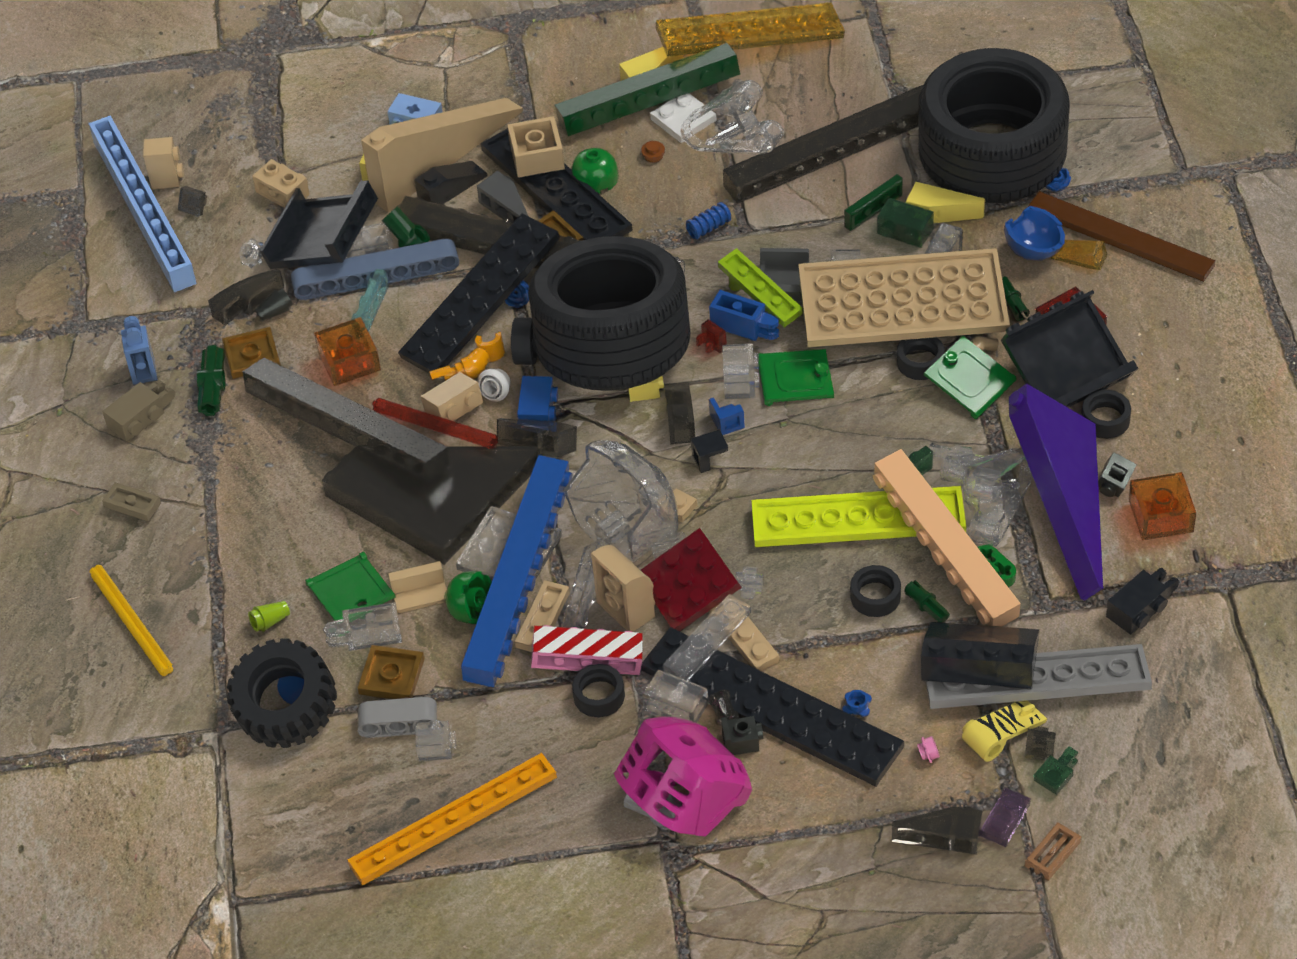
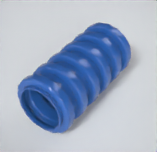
M719 202L717 206L714 205L711 209H706L704 212L699 213L698 216H694L692 220L688 219L686 221V229L689 235L697 240L700 238V235L704 236L707 232L710 233L713 229H717L719 225L722 226L725 222L731 221V212L724 203Z

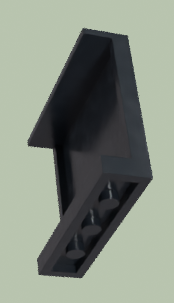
M368 180L360 181L353 194L305 199L300 188H296L260 250L269 268L279 269L343 262L378 200Z
M1093 290L1085 294L1083 291H1080L1069 298L1071 301L1065 304L1060 301L1049 307V312L1043 315L1040 312L1035 313L1027 319V323L1021 326L1019 323L1011 325L1005 330L1006 334L1001 339L1003 346L1025 384L1027 383L1068 408L1085 400L1089 394L1095 391L1107 389L1131 377L1139 369L1134 360L1127 362L1091 300L1094 294Z

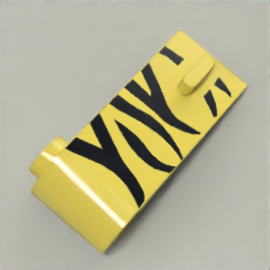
M1017 701L979 719L967 722L962 729V739L984 761L989 762L1002 752L1007 740L1046 723L1047 718L1029 701Z

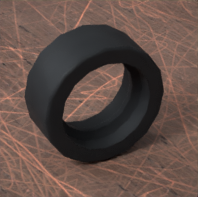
M517 317L512 322L511 355L515 365H533L537 361L538 355L535 347L532 317Z
M937 337L901 340L897 346V366L900 372L908 378L927 380L928 378L924 376V372L944 354L945 347ZM916 350H925L931 352L936 357L931 361L918 363L909 360L906 355Z
M1098 390L1089 394L1083 401L1081 416L1096 424V437L1105 439L1115 438L1125 433L1129 428L1131 405L1129 400L1117 391ZM1108 407L1117 410L1121 417L1111 421H1104L1095 418L1091 412L1097 408Z
M880 565L863 567L852 577L850 600L853 607L859 613L869 617H881L896 610L900 604L901 582L898 575L892 569ZM881 583L891 589V594L881 599H869L860 593V589L867 584Z
M594 664L581 669L574 677L572 683L575 706L583 714L597 718L606 717L618 711L623 705L625 698L624 683L617 669L609 665ZM594 682H607L613 685L615 689L610 696L600 700L589 699L582 692L586 686Z

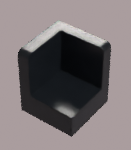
M720 429L691 438L692 456L700 472L704 473L711 470V456L728 451V445Z

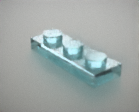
M376 269L373 278L368 280L365 295H362L360 298L357 313L352 315L351 327L354 328L356 339H366L389 288L386 270Z

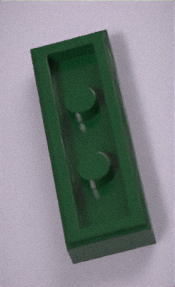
M896 174L844 210V227L849 231L854 230L903 196V178Z

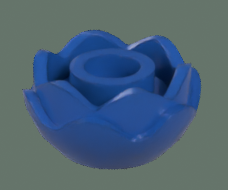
M1062 168L1056 178L1045 188L1051 191L1065 189L1071 181L1069 171L1066 168Z
M523 280L505 300L506 304L514 308L527 304L529 302V285Z

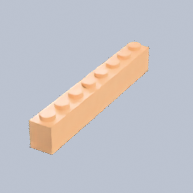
M900 449L875 462L873 475L875 484L878 488L885 490L891 505L894 508L898 507L906 525L914 528L919 542L930 549L935 563L938 566L942 565L950 583L957 585L961 590L964 601L974 607L979 621L983 625L1002 627L1018 618L1021 603L904 451Z

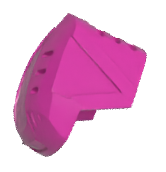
M677 717L645 719L614 772L618 784L625 793L653 819L672 831L696 836H707L734 807L746 804L752 791L748 773L740 759L736 758L706 727ZM663 750L672 758L665 774L659 771L646 770L649 764ZM628 772L629 777L626 778L623 773ZM674 781L689 790V794L684 795L675 790L676 784ZM671 794L681 801L682 806L678 807L667 800L669 795ZM664 806L673 812L675 817L670 818L658 809Z

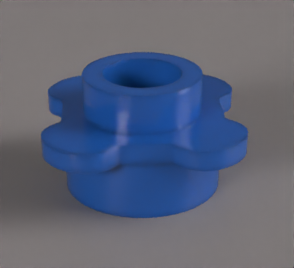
M853 690L845 694L846 705L843 706L844 712L850 715H860L861 717H866L870 714L868 705L872 698L869 694L862 690Z

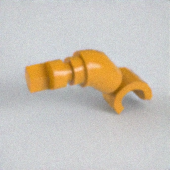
M501 332L496 333L495 339L489 342H483L481 336H476L475 343L477 348L466 357L461 358V362L455 363V367L450 368V365L429 371L431 380L443 377L444 381L459 372L472 379L478 378L485 370L488 362L497 361L504 356L505 347Z

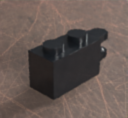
M1163 568L1157 569L1151 575L1142 570L1107 601L1106 617L1131 635L1138 628H1144L1155 613H1160L1165 609L1168 604L1167 597L1177 589L1180 582L1177 578L1172 577L1163 584L1162 581L1167 574Z

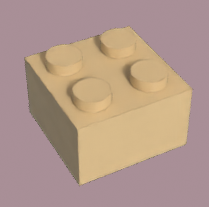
M554 116L507 124L510 147L518 177L565 169L563 148Z

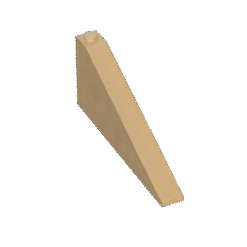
M503 98L378 127L361 140L368 181L378 197L376 205L390 212L416 192L415 178L432 167L454 164L522 113L523 108L508 98Z

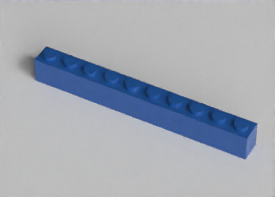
M538 455L461 665L463 681L494 688L497 678H502L505 669L504 658L511 654L513 646L512 636L513 634L517 635L520 628L519 616L521 612L525 613L527 609L528 591L532 592L536 581V576L534 575L536 570H540L542 567L543 549H548L551 538L549 533L551 528L555 529L558 520L557 510L563 507L565 488H569L572 482V473L569 472V461Z

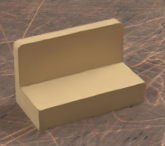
M440 561L388 573L391 590L396 596L394 601L398 613L445 603L446 585Z

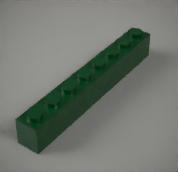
M725 43L555 104L559 125L569 137L677 98L678 96L738 76L741 73L737 54Z

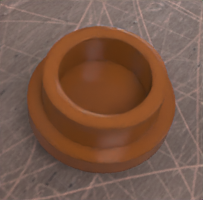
M649 141L642 146L641 152L646 161L654 163L663 158L665 147L661 142Z

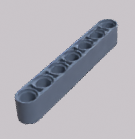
M441 239L345 258L341 263L300 267L291 273V281L295 297L300 300H308L452 271L458 267L460 261L454 241Z

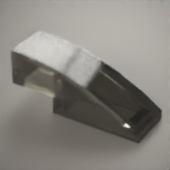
M275 269L243 279L220 291L208 300L212 317L226 326L242 312L251 316L255 312V308L259 307L275 290L284 289L281 271Z

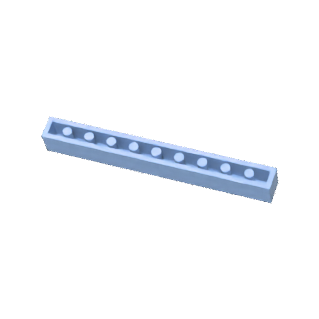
M111 115L89 123L93 142L172 290L177 292L197 284L192 263Z

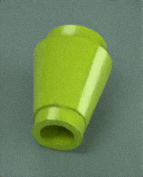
M285 601L255 606L252 611L248 612L252 628L255 631L261 630L263 632L290 615L289 607Z

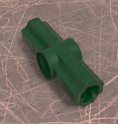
M208 345L206 349L202 350L201 370L197 371V387L199 391L197 408L200 413L206 416H215L220 411L222 391H225L226 386L224 372L225 353L224 349L219 348L217 345Z

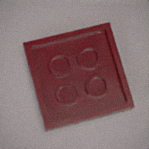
M700 528L641 569L653 583V598L656 606L670 627L678 631H682L742 588Z

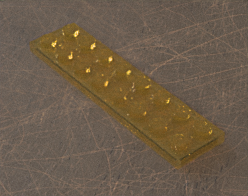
M832 2L656 20L655 25L667 57L697 54L725 43L732 50L841 39L844 38L845 30Z

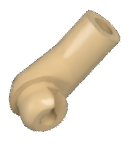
M976 336L971 340L982 351H996L998 349V339Z

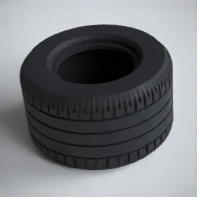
M985 48L968 51L938 66L924 82L918 103V151L926 173L941 188L984 198L985 203H1004L1019 200L1046 187L1059 174L1067 156L1070 100L1063 80L1056 71L1041 60L1024 52L1004 48ZM997 123L1009 125L1017 130L1007 133H982L969 128L980 124Z
M621 236L598 237L580 241L564 247L551 255L536 270L531 279L528 296L538 358L548 372L567 384L599 391L622 390L640 386L668 372L680 361L688 348L691 331L685 275L677 259L654 243L638 238Z

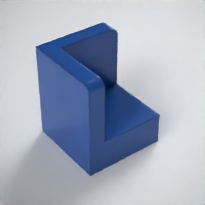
M714 397L709 399V414L722 435L745 428L744 410L740 404L736 406L729 404L719 408Z

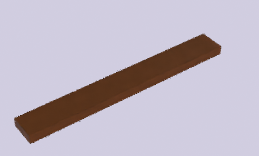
M1040 191L1028 205V207L1034 206L1053 214L1063 224L1062 226L1202 282L1206 280L1215 267L1216 260Z

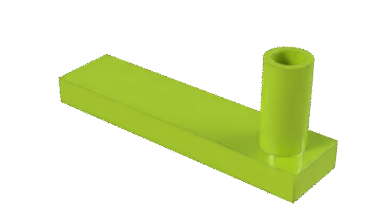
M737 248L718 261V268L728 276L729 288L733 291L742 289L754 301L764 303L765 311L779 318V323L784 328L803 314V308Z

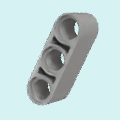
M429 697L367 701L358 706V733L366 738L427 734L437 729V702Z

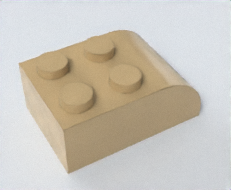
M605 545L593 551L591 558L597 603L626 631H636L655 617L654 586L652 581L615 546Z

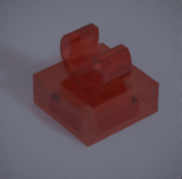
M709 319L702 323V333L696 337V345L699 347L705 343V351L707 353L713 350L722 353L727 349L726 331Z

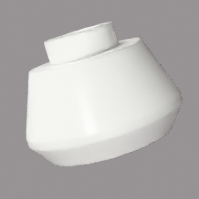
M487 369L479 375L477 382L481 394L486 399L498 402L508 395L510 378L505 371L501 369Z

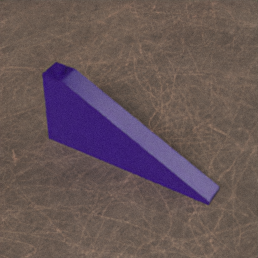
M1026 383L1009 396V417L1080 599L1085 601L1103 589L1096 424Z

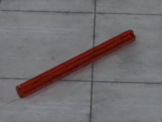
M377 398L372 403L373 411L489 449H493L498 444V436L493 433L382 398Z

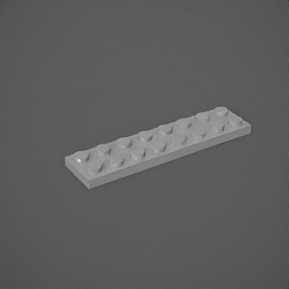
M1142 644L1037 653L1032 689L925 681L930 709L1152 689V680Z

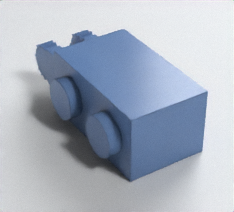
M129 316L124 320L125 329L121 330V336L133 385L139 382L156 381L158 378L155 359L146 326H140L137 317Z

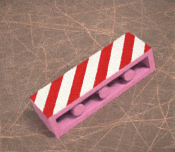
M534 625L531 668L580 671L589 665L604 664L617 669L620 674L640 675L643 633Z

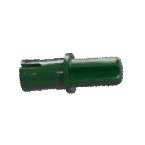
M1004 276L1002 281L1006 305L1009 306L1017 321L1024 320L1022 312L1028 317L1030 311L1022 301L1020 291L1015 290L1008 277Z
M916 580L906 585L904 593L916 602L920 611H926L937 622L944 623L950 617V613L936 601V595L927 592Z

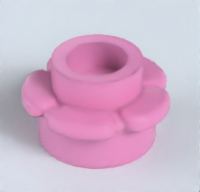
M932 736L928 738L922 737V743L917 744L923 760L928 759L930 763H933V759L940 757Z

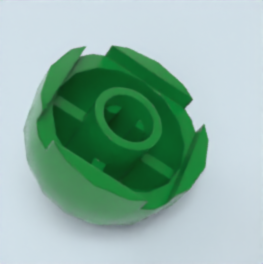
M602 148L585 149L573 160L571 167L573 176L579 181L587 183L598 194H601V190L608 188V191L613 189L617 184L619 171L616 160L607 150Z
M467 571L453 577L444 595L446 606L453 618L459 622L477 624L492 583L490 577L483 575L481 571Z

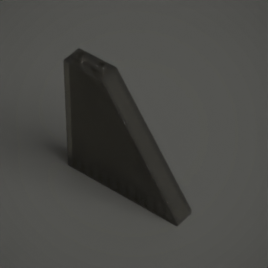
M536 446L355 447L341 459L336 467L326 473L322 483L326 497L445 565L531 476L538 455H540V448Z

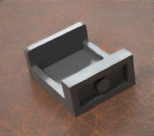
M761 248L760 270L803 308L798 264L810 263L809 249Z

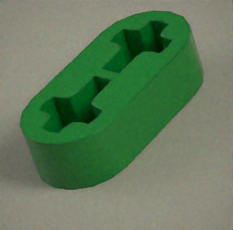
M979 546L978 549L998 575L999 571L1002 573L1000 577L1008 587L1012 586L1016 580V567L993 546Z

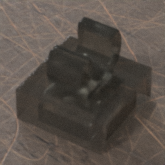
M188 186L181 187L178 210L197 217L203 215V209L207 203L206 192Z
M1038 726L1037 730L1028 729L1025 758L1053 762L1056 732H1049L1048 727Z

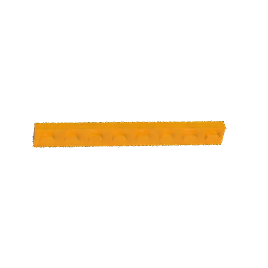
M540 753L347 859L349 867L363 886L556 779V771L545 756Z

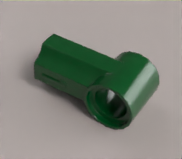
M398 206L382 220L398 239L399 248L430 241L428 232L422 226L414 225Z

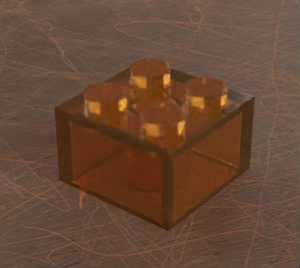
M361 317L314 333L318 354L334 386L381 371L378 351Z
M1183 472L1130 480L1129 503L1142 541L1194 532L1196 510Z

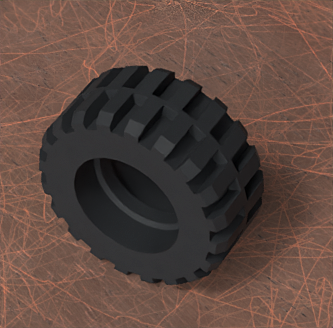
M281 638L280 642L277 643L274 639L268 640L266 645L262 647L258 644L251 648L253 652L249 655L245 653L239 659L241 661L240 665H234L231 671L233 678H229L227 683V689L229 690L227 702L241 728L257 743L264 742L267 747L275 748L277 744L281 748H289L291 743L296 742L297 745L305 743L306 737L310 735L312 738L319 733L317 729L320 726L325 727L329 722L327 715L333 714L335 709L333 701L337 699L334 678L322 657L311 646L307 647L304 642L295 640L292 643L290 638ZM286 676L304 679V687L300 696L288 707L279 710L260 708V699L264 690L275 680Z

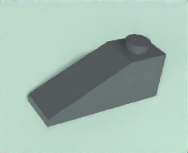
M496 171L477 185L479 203L510 225L513 224L521 213L528 216L515 183L509 176Z

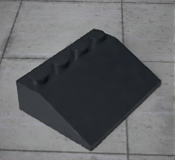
M930 622L924 636L921 652V680L1032 689L1040 629Z

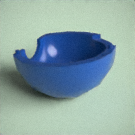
M1029 206L1023 210L1014 222L1011 218L1004 225V234L1008 246L1016 255L1026 260L1042 261L1058 253L1065 243L1063 224L1053 214L1041 208Z

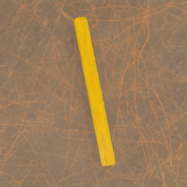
M96 565L92 567L89 571L92 579L160 675L166 676L172 673V663L103 566Z

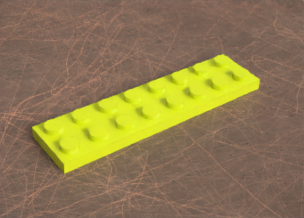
M961 486L932 488L966 532ZM885 491L751 500L755 547L917 537V532L914 528L907 526L898 507L894 508L891 505Z

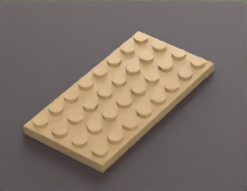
M997 248L798 264L807 347L1006 332L1005 330L1010 327Z

